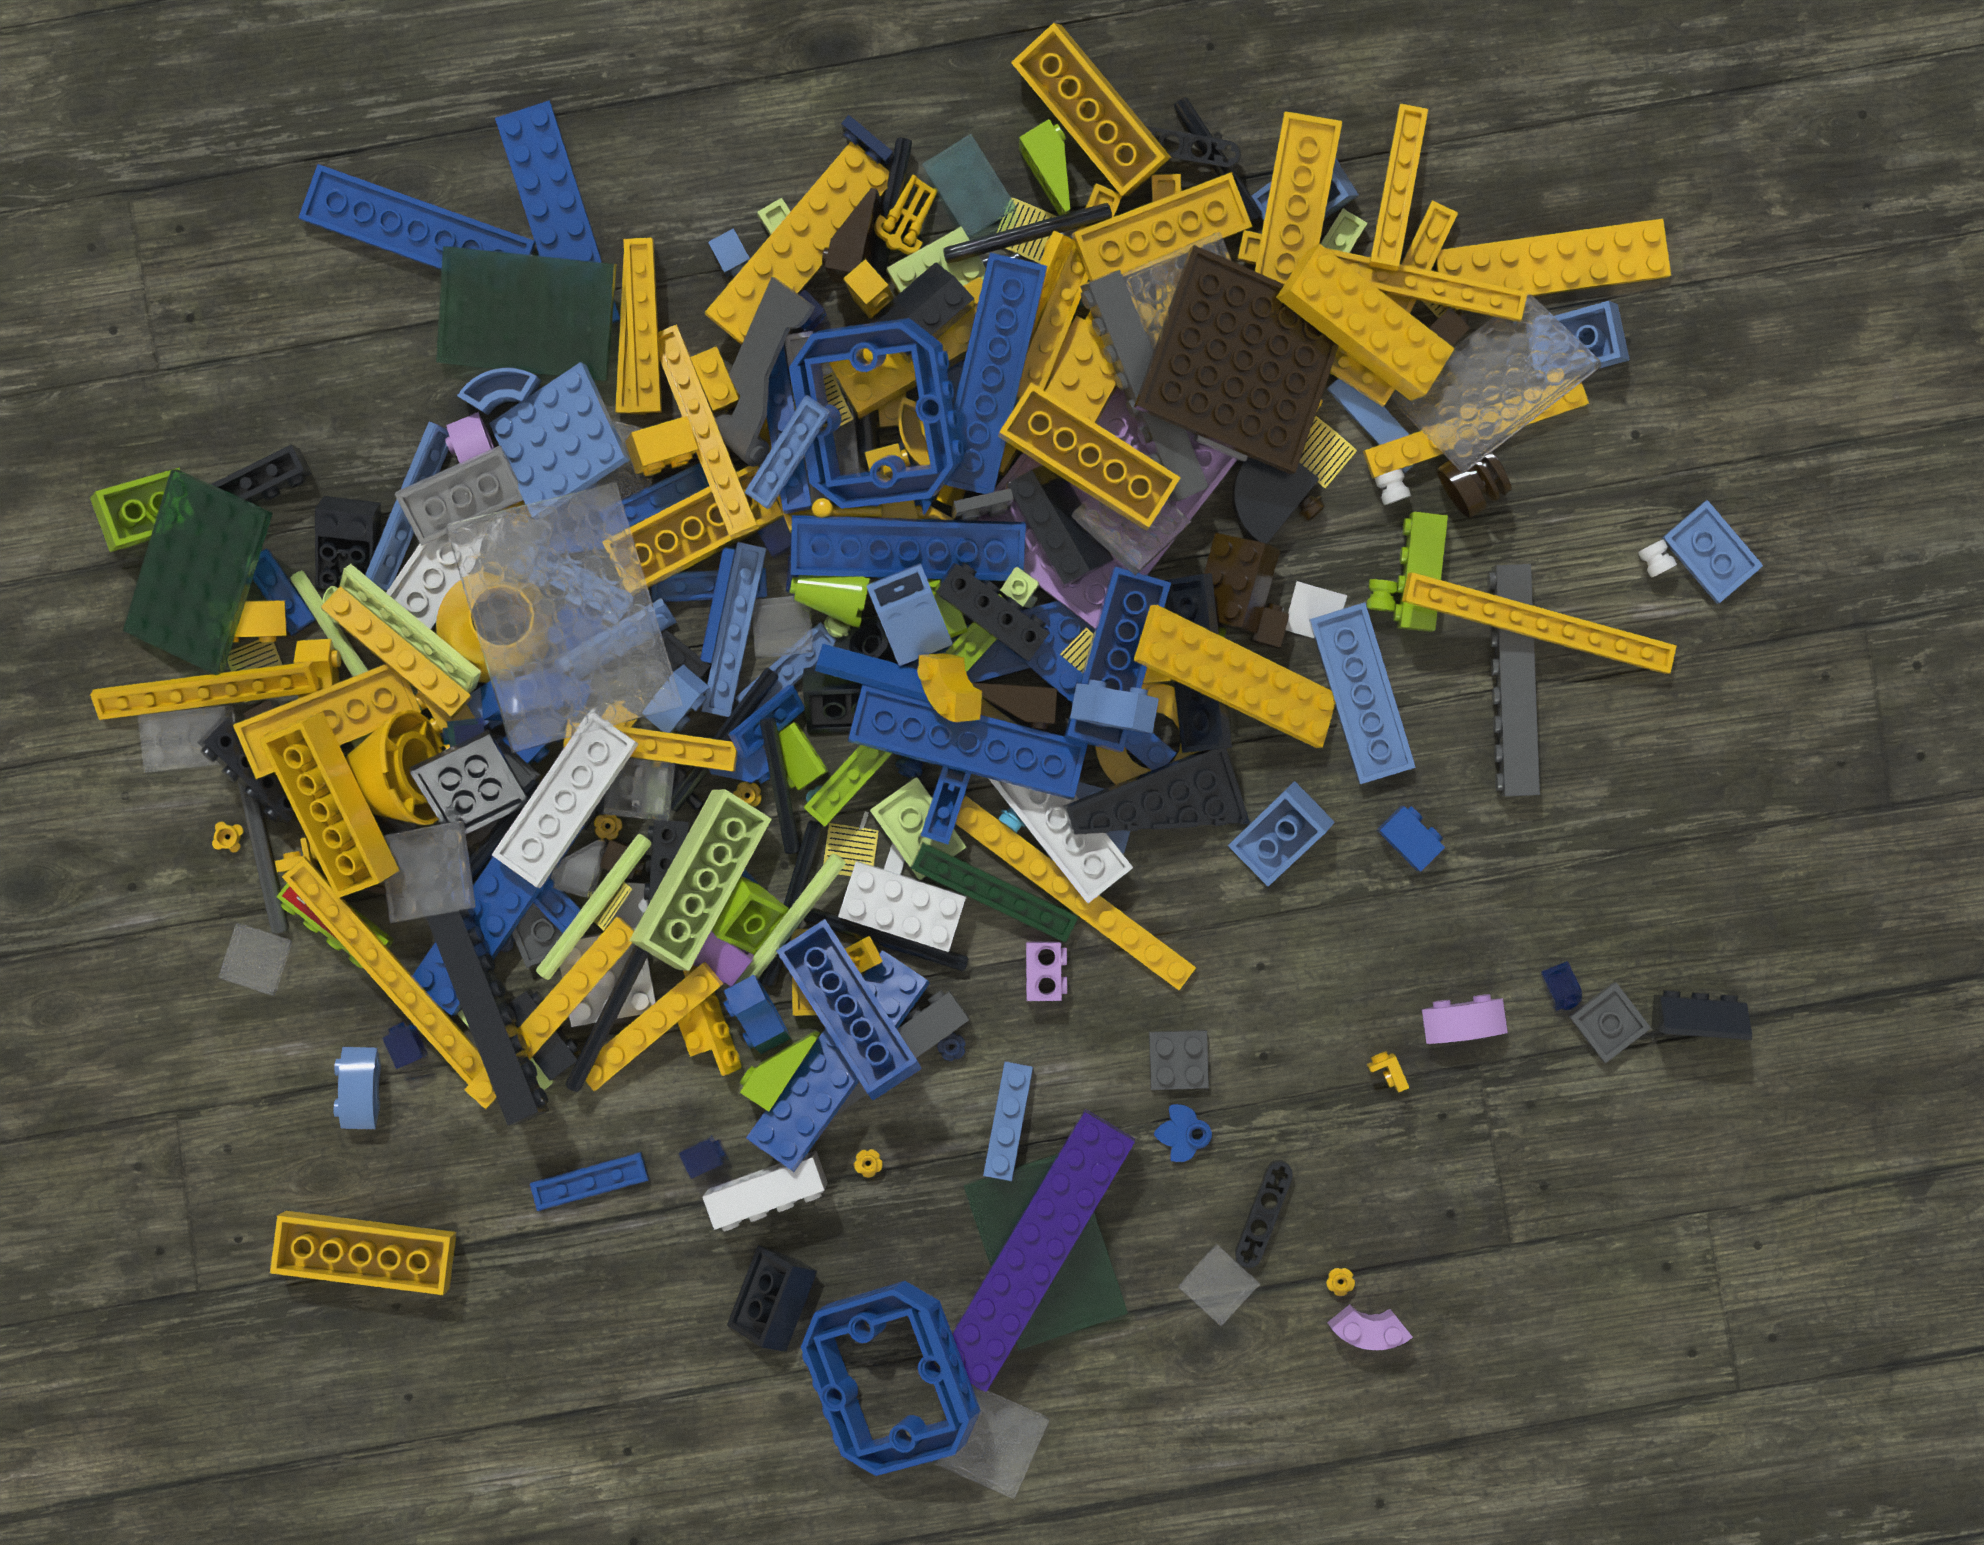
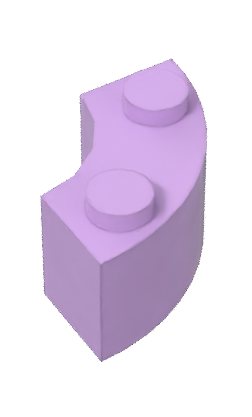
M478 412L446 425L450 436L445 438L446 444L451 454L456 453L459 463L494 448L490 433Z
M1490 994L1473 996L1474 1001L1450 1004V1000L1434 1001L1433 1007L1422 1009L1426 1043L1465 1041L1508 1033L1503 998L1491 999Z
M1349 1304L1327 1322L1341 1339L1351 1345L1367 1350L1391 1349L1413 1338L1391 1309L1381 1314L1368 1315L1358 1312Z

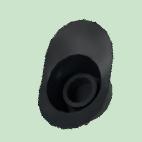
M878 617L863 621L859 628L851 629L848 631V636L843 635L833 645L834 647L886 660L892 650Z

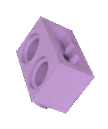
M1060 941L1026 942L1027 1001H1062L1061 994H1067V977H1061V965H1067V948H1061ZM1043 949L1052 950L1055 954L1054 961L1047 965L1042 964L1038 960L1039 952ZM1051 978L1055 982L1054 990L1050 993L1041 992L1038 988L1041 979Z

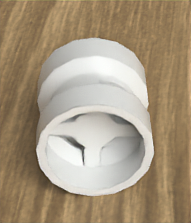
M1402 469L1374 478L1377 487L1382 488L1383 494L1381 499L1383 505H1388L1411 496L1409 488L1402 482L1405 477Z
M1664 539L1638 552L1641 560L1647 561V571L1651 578L1677 565L1674 557L1669 556L1666 552L1668 546Z

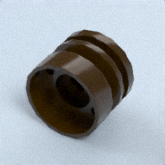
M1480 441L1471 445V451L1465 449L1461 452L1465 466L1457 459L1452 458L1436 469L1437 476L1445 492L1459 511L1467 518L1473 517L1487 507L1483 494L1495 502L1500 499L1499 493L1505 495L1512 490L1503 465L1490 449Z

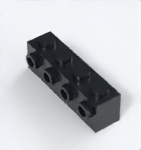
M291 444L188 495V498L200 522L218 526L229 520L228 516L237 511L244 513L255 507L254 503L263 498L267 501L281 494L279 490L289 485L291 488L305 483L307 481L305 477L311 475L312 472L300 448Z
M963 562L961 566L953 563L933 592L1021 658L1030 661L1050 634L1044 629L1046 623L1033 614L1030 618L1021 612L1023 609L1022 605L1011 597L1006 601L998 595L1000 589L988 580L982 583L974 577L977 572Z
M221 717L197 742L202 747L200 752L209 761L214 762L216 760L224 768L221 772L233 783L238 781L245 788L243 793L254 803L259 801L266 808L264 813L275 823L278 821L288 823L296 814L276 773L273 772L261 778H255L233 727L235 723L229 717Z
M654 820V825L648 827V839L652 843V855L647 854L646 872H650V883H645L644 900L649 901L648 905L691 829L690 822Z

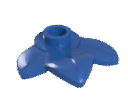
M1173 1104L1169 1106L1171 1120L1161 1124L1154 1131V1136L1161 1143L1172 1147L1170 1153L1171 1161L1185 1162L1193 1157L1197 1149H1201L1209 1144L1212 1132L1206 1122L1197 1119L1195 1112L1191 1108L1181 1104ZM1194 1129L1202 1130V1137L1194 1139L1192 1131Z

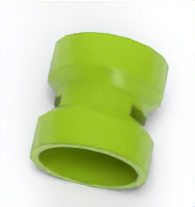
M1370 579L1368 589L1373 594H1370V598L1367 599V609L1394 612L1396 602L1391 594L1397 592L1398 582Z

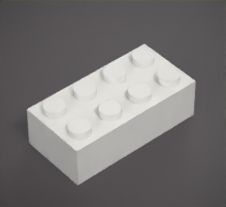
M856 861L838 917L949 952L966 895Z
M813 1151L805 1156L795 1172L779 1163L709 1188L703 1195V1200L714 1230L722 1227L723 1231H728L738 1227L743 1219L749 1218L750 1222L766 1217V1213L771 1209L777 1208V1211L781 1212L792 1208L799 1199L804 1198L805 1202L815 1200L822 1196L821 1193L825 1190L828 1182L817 1151Z

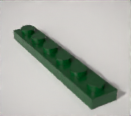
M922 842L910 866L912 870L1065 943L1078 919L1077 915L925 842Z

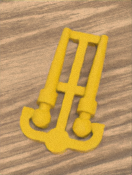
M916 175L911 176L894 208L890 210L887 216L888 219L886 220L883 216L879 215L874 223L876 235L886 241L889 249H898L907 255H911L920 249L923 242L916 239V236L922 230V224L938 190L919 180ZM915 184L918 190L906 210L903 206ZM923 192L929 193L928 199L916 217L912 213ZM903 215L895 234H888L887 232H891L894 229L895 223ZM911 220L912 224L908 230L909 233L904 237V243H902L901 235L908 221Z

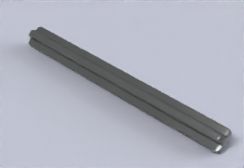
M238 782L271 932L273 934L286 932L288 925L284 909L281 907L282 901L277 898L280 889L259 801L256 803L251 801L243 793L245 788Z

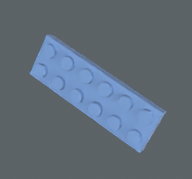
M1364 602L1309 619L1359 784L1416 768L1366 603Z

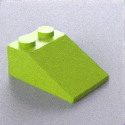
M1048 119L1019 137V151L1060 216L1070 213L1064 143L1066 137L1059 125L1053 126Z
M180 468L98 490L90 497L110 552L149 541L199 522L197 514L188 498L189 493Z
M815 1030L762 1061L756 1068L751 1066L739 1082L744 1086L740 1093L762 1108L770 1111L820 1033Z

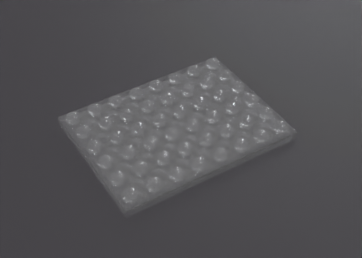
M616 482L446 524L448 538L512 753L683 706Z

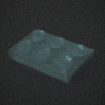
M969 134L922 164V167L958 225L962 226L968 238H971L1016 210V205L972 134Z

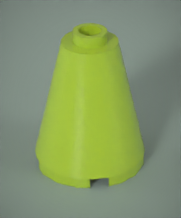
M793 576L789 593L795 594V601L852 627L859 628L868 590L866 585L869 584L870 578L864 576Z

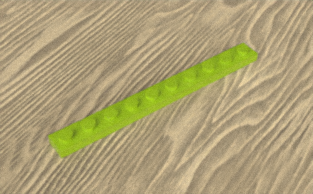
M974 622L967 628L968 632L963 633L945 652L946 654L964 657L966 673L997 640ZM860 745L809 800L804 808L825 827L892 753Z

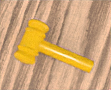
M825 498L817 499L812 505L813 514L819 518H826L828 516L883 517L882 506H861L841 509L839 506H833Z

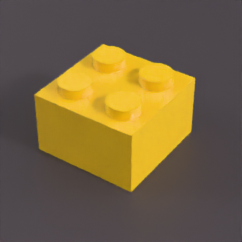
M687 416L631 432L625 441L635 473L644 472L645 477L661 472V469L671 464L672 468L688 464V461L693 459V454L698 450Z

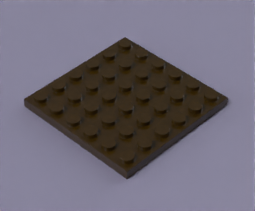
M1193 245L1190 247L1134 408L1292 475L1296 473L1339 345L1276 298L1284 286L1283 283Z

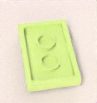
M961 226L887 267L886 271L898 292L901 293L935 262L954 275L963 286L978 277H981L983 281L986 268L979 256L950 264L945 261L943 254L945 247L969 241Z
M917 777L870 809L909 866H911L922 842L952 856L966 848L954 829L948 845L921 836L932 798ZM912 870L919 880L925 877V875Z

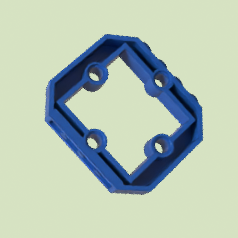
M910 318L820 330L810 335L789 366L796 409L803 398L808 395L831 411L827 419V427L822 426L804 456L809 483L841 509L931 498L939 493L962 461L963 444L961 439H958L956 430L959 425L957 411L953 410L951 400L954 396V388L952 382L948 381L947 369L949 367L948 354L946 351H943L941 342ZM865 348L872 352V362L864 358L863 351ZM911 351L919 395L915 411L924 424L930 464L906 467L900 457L887 455L876 461L872 465L870 472L840 475L833 432L841 424V414L835 406L827 402L821 363L850 359L851 365L856 370L868 372L881 366L886 359V354ZM930 400H933L938 404V413H934L930 410ZM884 465L892 469V478L884 474Z
M902 1281L828 1303L814 1313L801 1345L802 1357L809 1368L813 1379V1387L819 1395L823 1406V1414L830 1424L834 1443L839 1448L841 1456L874 1476L953 1456L967 1444L981 1410L938 1299L910 1283ZM908 1316L923 1354V1358L918 1364L919 1375L925 1382L934 1384L947 1420L926 1425L920 1417L909 1415L891 1429L889 1436L872 1440L857 1400V1383L852 1377L848 1376L834 1337L849 1333L856 1342L867 1343L883 1332L886 1322ZM865 1321L869 1324L870 1329L866 1326ZM934 1361L938 1363L940 1369L935 1366ZM905 1430H906L907 1432H909V1434L911 1435V1437H909V1436L906 1434Z

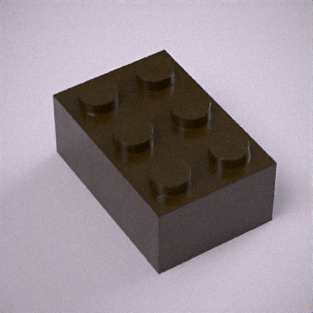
M1215 533L1204 574L1212 573L1218 625L1250 633H1258L1280 550L1263 542Z

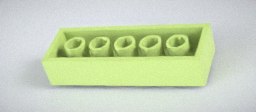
M726 789L712 790L629 941L673 968L689 971L772 819Z

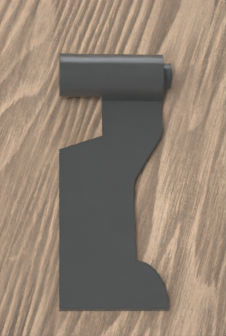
M771 277L729 373V377L740 395L733 415L727 410H719L714 413L726 447L749 466L753 467L762 464L770 451L769 444L758 436L767 416L770 373L790 328L796 329L801 327L809 319L815 308L814 305L775 277Z

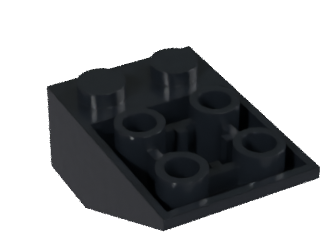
M323 496L315 508V588L326 590L330 586L339 588L343 570L350 564L364 575L366 574L380 540L381 502Z

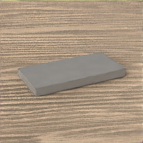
M501 445L395 492V496L421 546L523 500L518 489L519 482Z

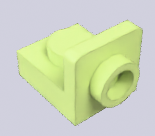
M1016 567L1000 591L1023 607L1032 608L1037 601L1033 593L1039 586V582L1022 569Z

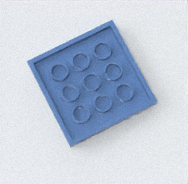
M582 362L530 395L526 402H520L489 423L498 444L502 446L519 482L518 489L531 518L537 521L630 460L587 366Z

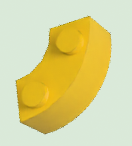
M902 397L899 407L898 424L903 446L917 466L929 465L930 460L924 424L915 411L917 402Z
M285 601L210 602L211 637H221L222 643L239 642V637H259V642L277 641V636H286Z
M332 639L297 641L293 663L312 661L320 685L319 690L340 682L338 667L341 666V654L339 650L334 649ZM312 693L298 695V699Z
M946 653L919 655L917 674L933 708L941 716L952 722L980 720L982 691L975 688L968 679L965 671L964 657Z

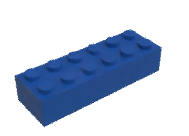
M1116 566L1112 569L1079 684L1089 685V680L1106 682V688L1130 692L1131 687H1142L1147 667L1134 661V657L1151 605H1159L1164 608L1171 582ZM1069 718L1064 737L1121 753L1124 750L1129 730Z
M825 919L776 950L872 1100L880 1097L922 1069Z

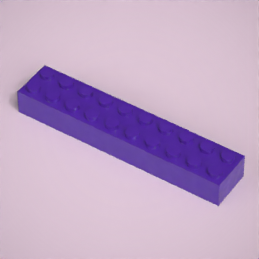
M1087 1109L1083 1111L952 1332L970 1383L984 1392H987L1135 1143L1134 1137Z

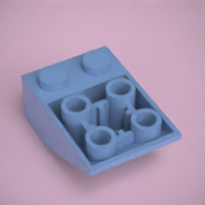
M921 563L866 585L899 666L918 659L919 655L931 654L953 645Z

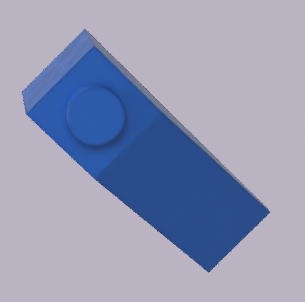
M941 767L921 832L922 837L949 844L971 776L970 773Z

